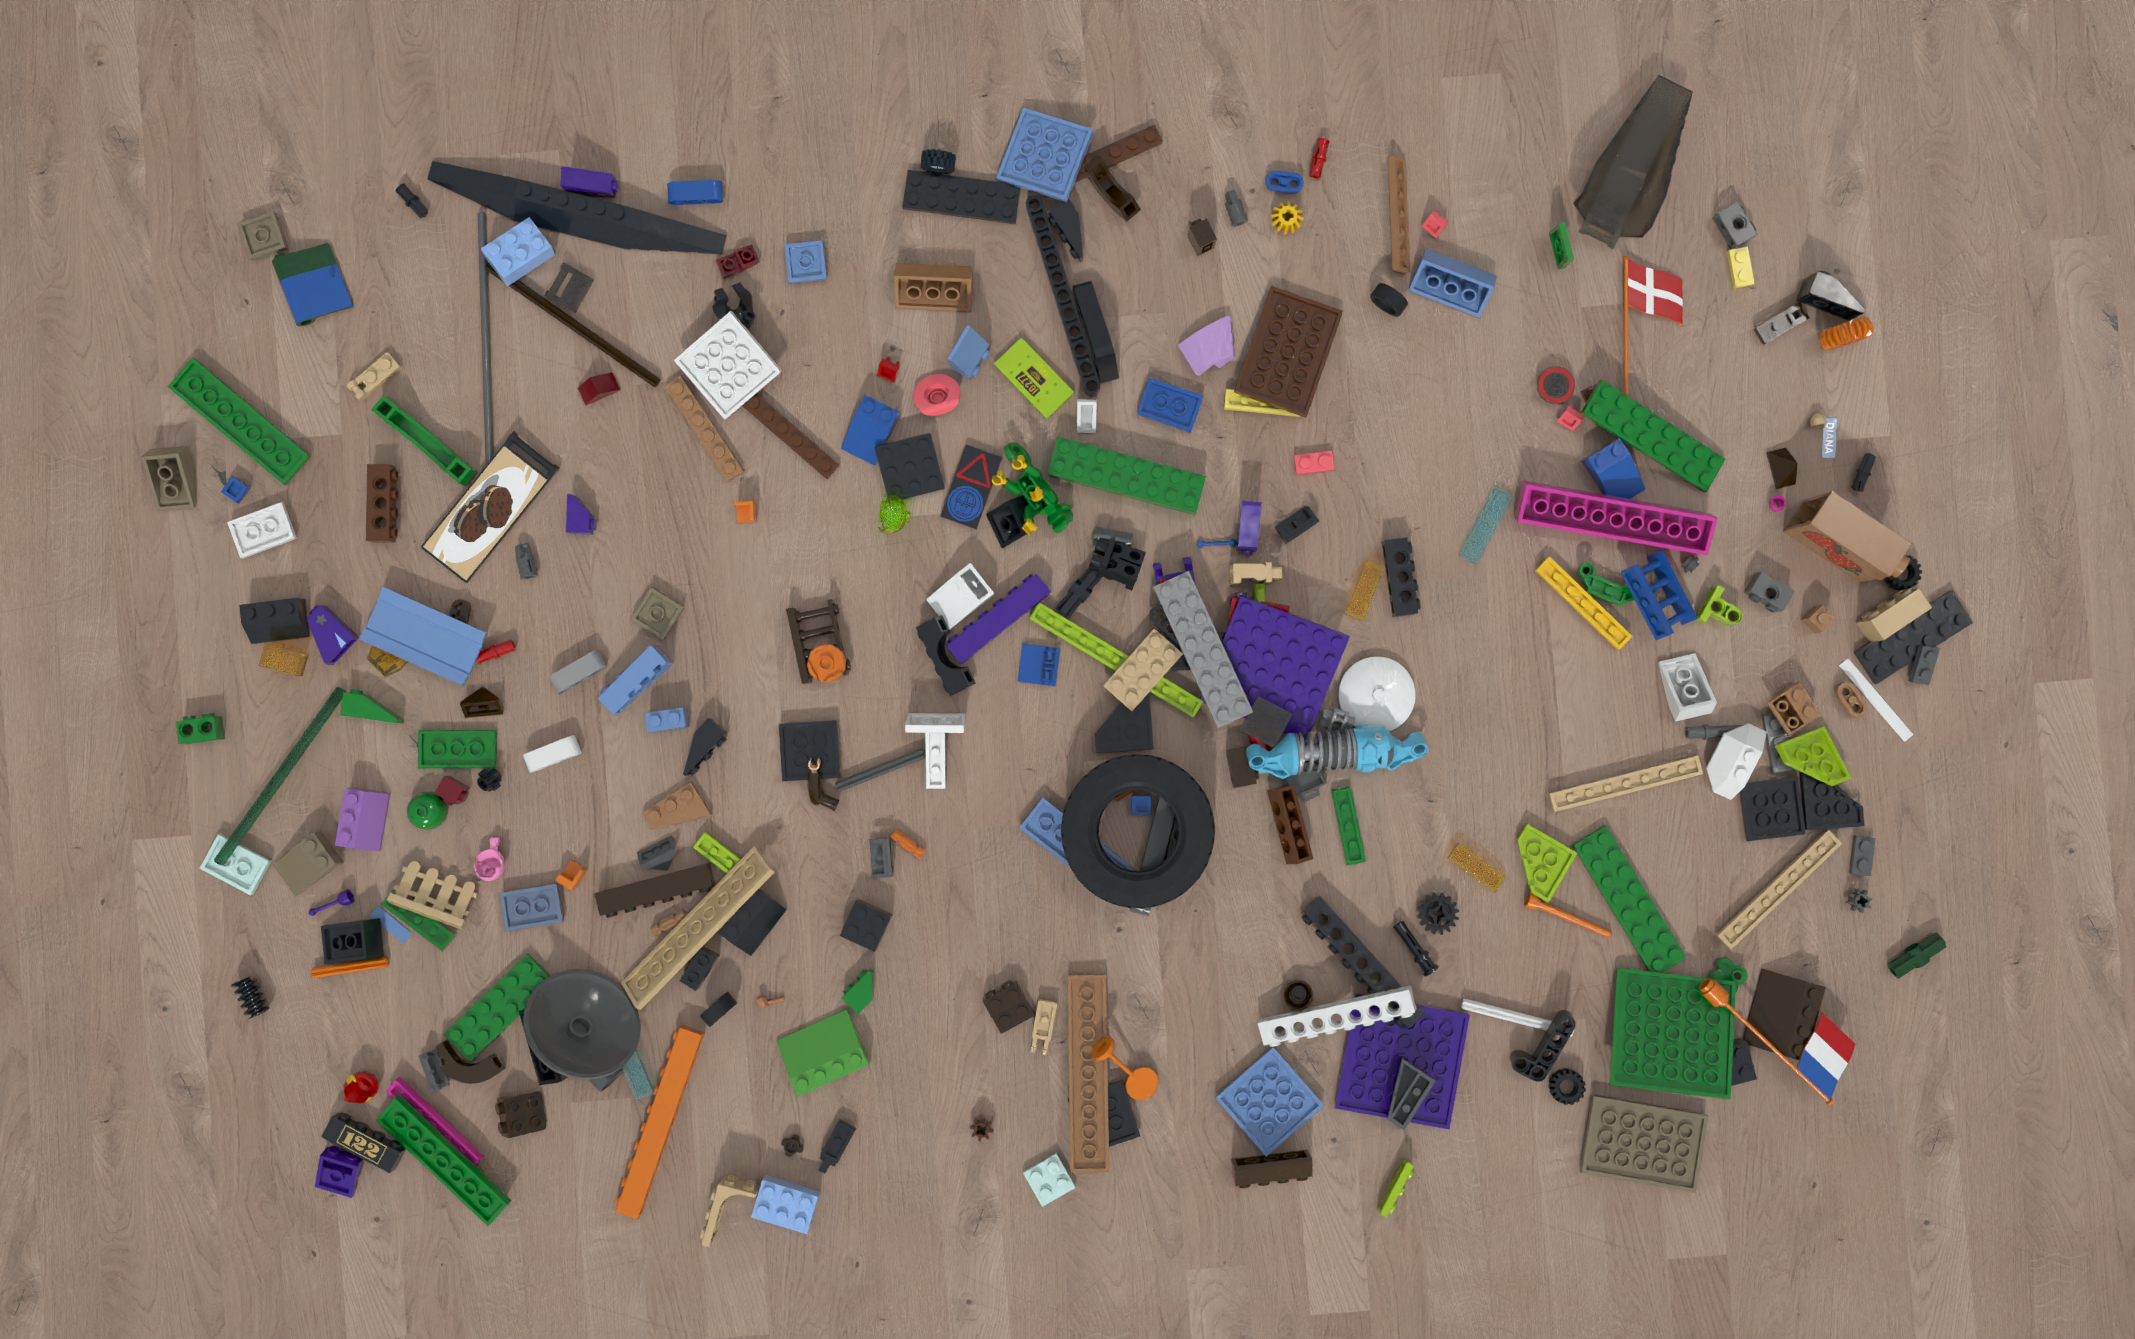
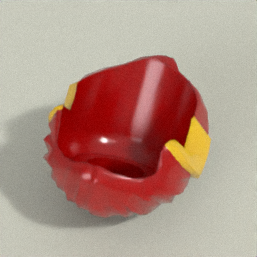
M359 1071L354 1075L351 1074L343 1086L344 1100L350 1103H367L371 1098L375 1097L379 1090L377 1077L366 1071Z

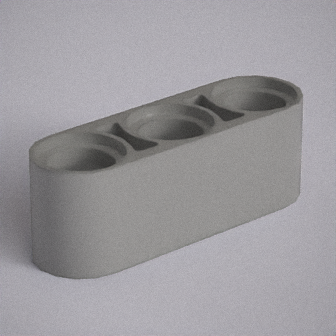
M594 650L555 672L549 678L558 694H561L602 671L607 665L598 650Z

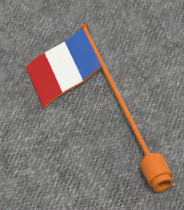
M1707 978L1699 986L1701 994L1714 1007L1725 1005L1823 1097L1827 1105L1833 1103V1092L1841 1074L1852 1057L1855 1043L1829 1018L1820 1012L1816 1028L1804 1046L1797 1067H1795L1727 1003L1729 1001V993L1717 981Z

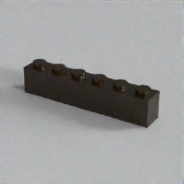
M707 863L594 893L599 915L606 914V918L618 915L617 911L625 910V913L637 910L636 906L643 905L644 908L654 906L655 901L662 900V903L673 901L674 896L680 895L681 898L692 896L693 891L699 890L700 893L711 891L710 887L715 885L711 865Z

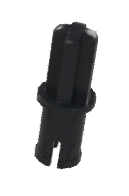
M404 183L400 184L395 191L406 202L405 205L410 207L419 218L426 217L429 212L419 201V197L414 195Z
M1870 453L1864 454L1859 469H1856L1857 475L1851 486L1852 489H1857L1860 492L1864 491L1867 479L1872 475L1870 472L1876 459L1875 455Z

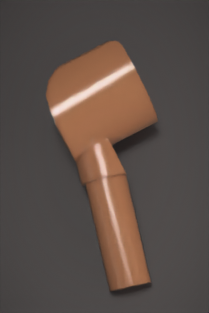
M765 996L756 999L759 1008L784 1002V997L768 1001Z

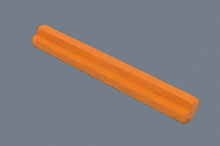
M387 957L314 967L311 969V976L319 978L388 967L389 962Z

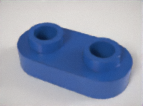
M1272 171L1267 175L1265 185L1272 192L1296 194L1302 190L1304 180L1298 173ZM1277 180L1278 184L1273 185L1271 181ZM1295 182L1297 186L1292 187L1290 183Z

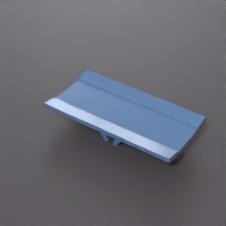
M382 586L378 601L359 640L464 686L484 644L487 633Z

